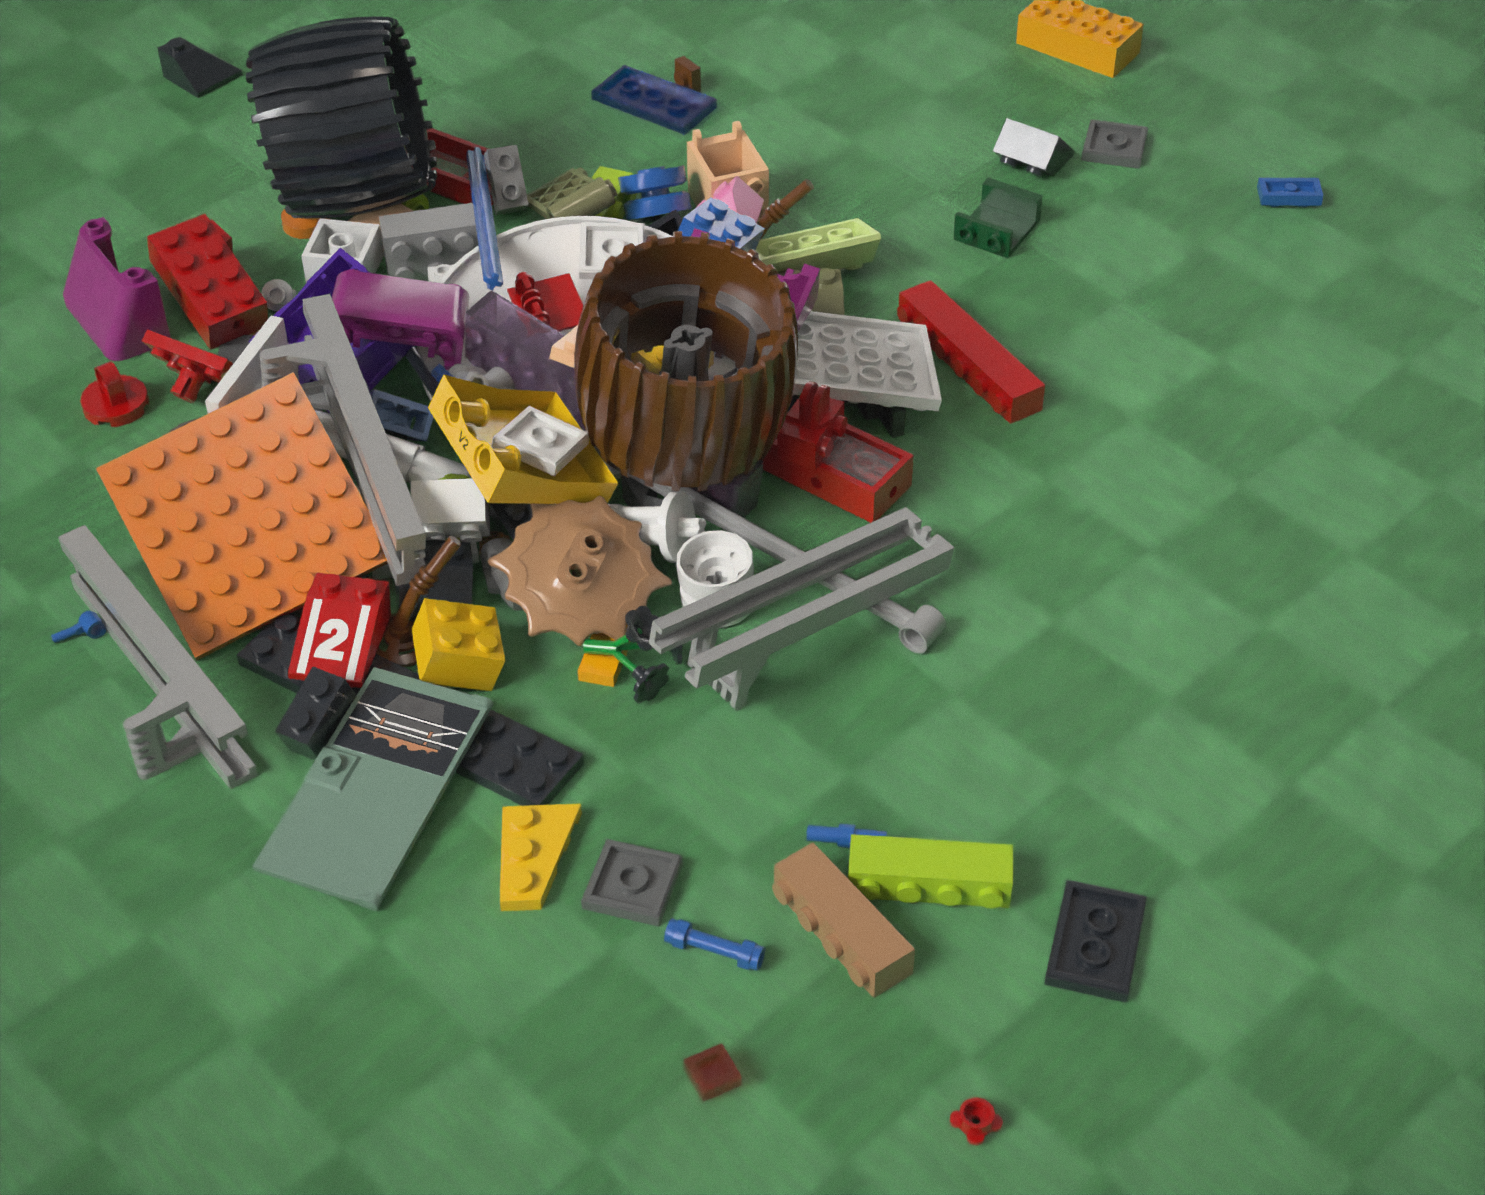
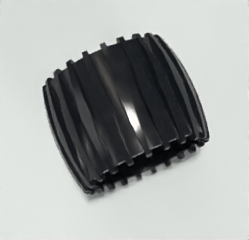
M363 16L322 21L284 32L269 38L249 50L246 66L252 69V71L246 73V82L253 84V91L247 93L248 102H255L257 114L251 116L252 124L259 123L262 139L256 140L258 147H265L268 160L263 162L265 170L272 169L275 179L270 181L273 190L281 191L278 201L281 205H286V213L293 218L326 219L366 214L401 204L431 191L436 186L437 171L431 169L437 166V159L430 156V151L435 149L436 145L434 140H428L427 130L433 128L432 121H425L422 108L428 106L427 99L420 100L417 86L423 84L422 78L414 77L412 67L417 65L414 56L407 55L406 50L410 49L411 45L408 39H401L405 31L402 26H399L397 19L384 16Z

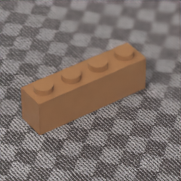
M813 842L774 865V884L772 889L777 900L783 905H788L797 914L802 927L808 932L812 931L821 940L826 953L832 959H838L845 966L850 978L858 987L863 986L875 998L913 974L915 948Z

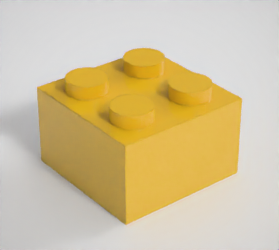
M424 598L412 627L419 679L435 685L492 691L505 663L496 609L482 605Z

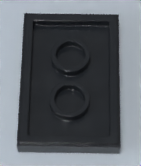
M1066 880L1044 985L1127 1003L1147 896Z

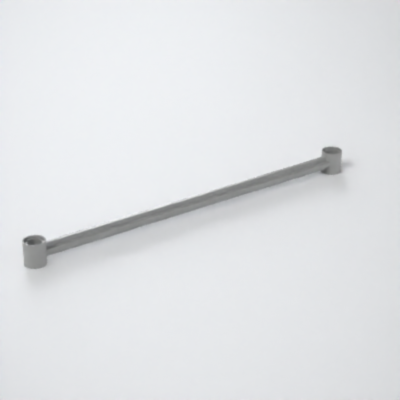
M494 367L484 375L490 387L513 390L515 388L512 377L500 367ZM593 446L599 454V456L601 457L600 450L597 448V446ZM612 462L607 464L615 468L616 470L620 471V468ZM633 475L630 476L632 479L645 485V480L639 479ZM654 484L653 487L647 486L664 497L668 493L674 492L671 486ZM680 487V491L689 495L695 514L727 532L737 534L747 541L748 544L780 562H785L805 553L691 488ZM839 572L818 583L835 591L856 580ZM887 598L866 608L871 613L900 628V641L908 650L914 653H924L946 628L944 616L936 608L929 605L921 606L914 613Z

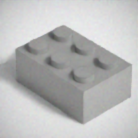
M472 203L379 216L388 276L428 281V267L442 264L454 265L464 255L478 246Z

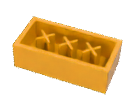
M1034 0L1018 15L1016 44L1114 78L1140 53L1144 24L1134 21L1131 17L1111 13L1105 8H1097L1085 4L1081 0Z

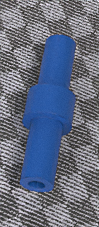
M840 823L839 827L808 825L807 841L837 843L838 847L850 848L851 834L888 837L887 831L857 829L854 824Z

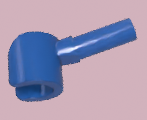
M86 611L79 617V623L52 634L51 637L53 642L57 643L85 632L90 638L97 639L102 637L107 629L97 613Z

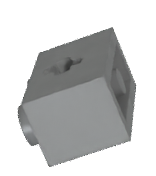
M517 145L487 149L484 159L495 215L526 210L529 204Z

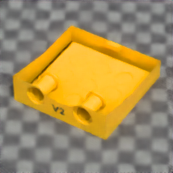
M443 375L428 409L488 503L560 504L569 499L579 503H587L594 500L597 496L604 497L608 503L618 482L590 441L555 476L522 462L520 451L516 446L509 445L505 449L492 448L493 437L528 406L581 429L556 392L497 389Z

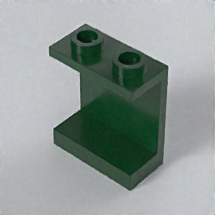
M988 177L983 183L981 204L970 216L961 212L955 214L953 240L1009 258L1040 221L1043 195Z

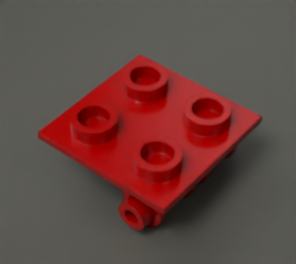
M521 272L516 276L515 287L507 289L527 340L575 328L579 323L583 304L570 273L535 282L532 275H529L527 272Z

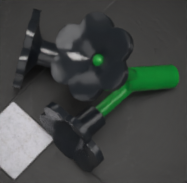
M639 606L636 610H630L626 613L625 620L628 625L626 635L615 641L586 639L583 644L585 654L612 655L632 672V677L637 681L633 688L635 692L633 699L638 704L645 700L651 701L669 679L667 675L669 667L665 663L657 667L651 666L645 669L642 665H635L622 653L624 650L641 649L649 651L653 649L649 644L653 620L659 617L652 615L646 606ZM683 644L669 650L676 665L682 664Z

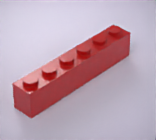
M932 280L899 292V307L897 308L899 320L905 323L926 325L930 347L937 357L948 364L958 377H961L973 388L977 395H980L992 406L996 413L1012 424L1043 410L1045 384Z

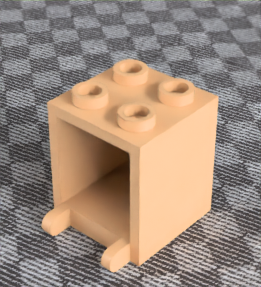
M740 121L732 123L731 133L703 139L700 129L693 130L692 141L687 142L688 192L695 205L698 206L703 200H707L710 197L713 198V194L720 184L724 181L729 183L738 176L764 199L757 221L759 222L765 214V209L769 207V169L745 131L742 130Z

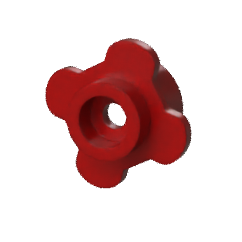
M979 1097L967 1099L962 1103L959 1111H953L950 1114L951 1126L959 1128L966 1135V1140L971 1145H981L984 1142L985 1136L992 1131H1000L1003 1125L1002 1117L995 1114L991 1103ZM972 1120H980V1123L975 1124L972 1122Z

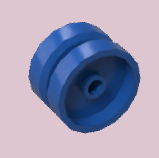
M684 165L665 169V166L639 170L634 175L618 177L621 193L625 195L641 194L640 199L629 200L623 205L626 220L666 214L675 209L681 211L692 208L689 192L678 191L670 193L669 187L683 185L687 181Z

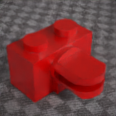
M808 381L805 384L800 398L797 399L786 415V420L777 435L778 459L816 470L822 459L829 457L834 441L837 437L843 436L847 427V417H844V402L830 398V386L821 385L818 388V384L813 381Z

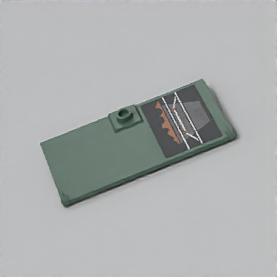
M374 667L329 742L320 751L306 774L302 786L253 864L254 871L377 911L492 709L493 701L484 696L470 695Z

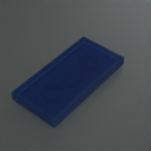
M627 65L620 67L591 91V100L683 135L687 134L717 108V99Z

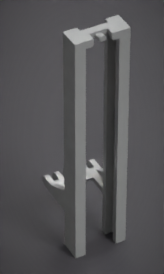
M330 294L302 299L303 313L312 336H304L305 341L262 350L260 352L262 385L264 387L293 372L299 381L298 366L304 364L312 365L318 381L300 385L313 408L329 410L361 495L369 510L373 526L397 586L408 584L414 578L416 572H419L420 567L425 566L423 559L425 558V530Z
M905 507L653 620L649 644L657 652L663 654L692 640L688 658V666L692 669L685 673V678L696 689L707 684L710 685L717 693L721 692V697L727 702L730 701V705L738 711L745 706L749 688L772 653L948 570L955 547L939 534L932 538L929 537L932 530L931 527L923 526L920 529L922 520ZM910 539L915 540L924 548L913 555L715 646L718 630L721 626Z
M86 525L59 536L62 551L73 563L76 573L70 575L74 590L88 608L97 613L101 618L102 623L107 629L106 631L157 695L145 710L127 718L123 722L138 777L142 780L150 779L200 752L230 790L257 776L255 764L233 738L237 734L241 738L248 735L246 724ZM174 717L181 728L166 743L161 723Z

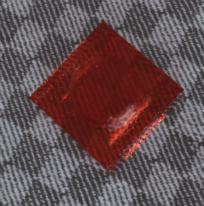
M722 1043L683 1059L684 1071L702 1102L742 1085V1076Z

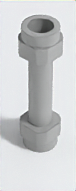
M456 364L449 370V376L488 386V381L483 375L477 371H471L463 364Z

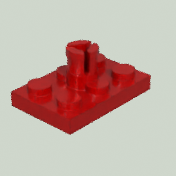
M148 329L142 339V342L152 349L150 353L152 356L166 362L167 368L179 373L170 393L189 403H195L201 386L204 383L208 385L212 381L219 383L233 365L227 358Z

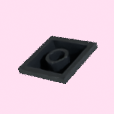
M182 37L173 38L168 43L157 48L163 77L197 98L243 75L241 69Z

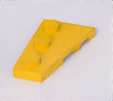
M581 803L502 807L501 911L542 910L556 877L558 863L563 852L569 846L571 841L570 835L574 825L578 824L582 815Z

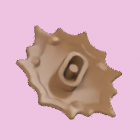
M597 496L594 500L587 503H579L569 499L560 504H530L532 509L531 520L517 526L515 538L511 545L487 561L490 566L501 570L507 575L509 584L504 596L506 600L521 606L526 613L529 636L534 637L541 633L554 631L567 636L577 646H581L592 634L604 633L614 640L626 635V613L630 610H636L639 606L647 607V601L652 592L672 584V580L661 573L652 563L651 548L642 542L639 537L642 528L641 522L621 517L611 509L602 496Z

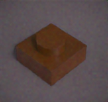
M684 55L674 59L675 84L691 96L700 93L701 68Z

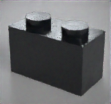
M312 667L276 728L275 733L289 750L316 760L357 695L344 678Z

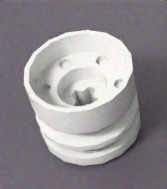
M720 530L706 531L694 535L683 543L677 553V573L680 583L682 607L754 575L753 554L747 541L737 534ZM747 614L719 628L728 627L740 623L750 614Z

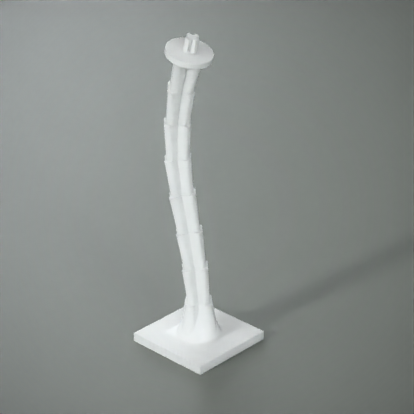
M271 315L205 400L208 414L263 387L260 352L264 349L288 345L283 318ZM313 408L338 455L348 460L331 414L323 412L322 409ZM386 434L405 483L418 480H438L450 473L464 474L472 478L464 464L427 452L424 446ZM683 491L668 493L663 499L661 506L630 507L620 504H608L621 517L641 522L642 528L639 536L641 541L647 545L659 546L664 559L670 563H677V553L683 543L694 535L705 532V519L696 518L693 503L689 495ZM491 507L490 516L500 520L495 511L493 510V508Z

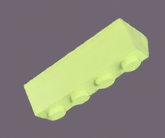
M859 218L761 239L755 251L758 253L760 261L766 265L772 264L777 271H787L788 268L802 270L804 264L820 269L845 268L854 270L861 268L863 263L873 261L881 236L878 231Z

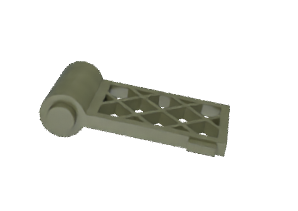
M580 167L578 169L571 168L527 194L528 207L546 219L569 216H595L615 204L614 197L617 196V192L609 179L604 181L601 177L593 180L588 177L586 170Z

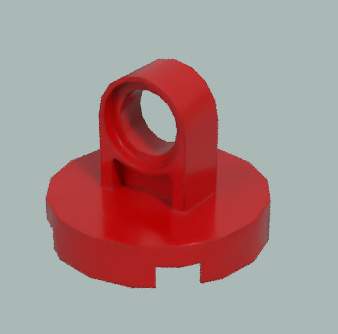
M112 361L95 367L94 371L97 380L86 387L80 399L85 418L94 425L99 426L100 421L110 422L111 427H119L130 424L142 417L144 414L143 408L146 404L149 405L150 401L144 383L136 377L120 375Z

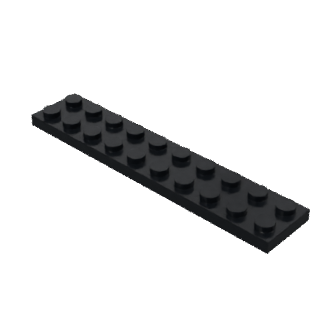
M290 613L282 615L274 622L268 624L237 654L239 665L297 693L304 680L289 679L288 670L301 617ZM375 654L366 677L367 679L373 668L376 667L420 680L419 674L378 654ZM351 687L352 690L355 692L356 695L358 694V692H359L360 689H361V688ZM490 710L455 773L521 806L549 805L584 765V754L494 710Z

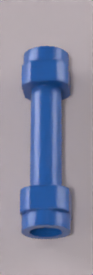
M671 918L664 935V942L672 944L673 947L685 950L687 945L735 959L737 960V967L746 970L753 969L759 971L765 957L766 948L758 945L757 942L745 939L743 944L723 939L692 929V922L683 919L676 920Z

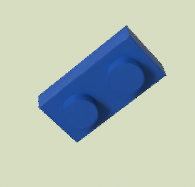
M1258 178L1257 191L1261 205L1271 207L1280 205L1301 207L1322 205L1323 192L1319 178Z

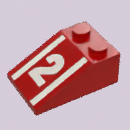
M317 572L306 596L288 670V678L305 680L312 667H316L344 678L350 687L362 688L391 617L389 582Z

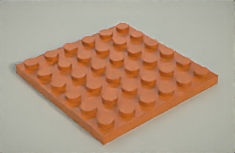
M294 372L96 468L196 660L274 622L282 615L290 614L303 607L317 572L361 578L388 564L373 526L369 510Z

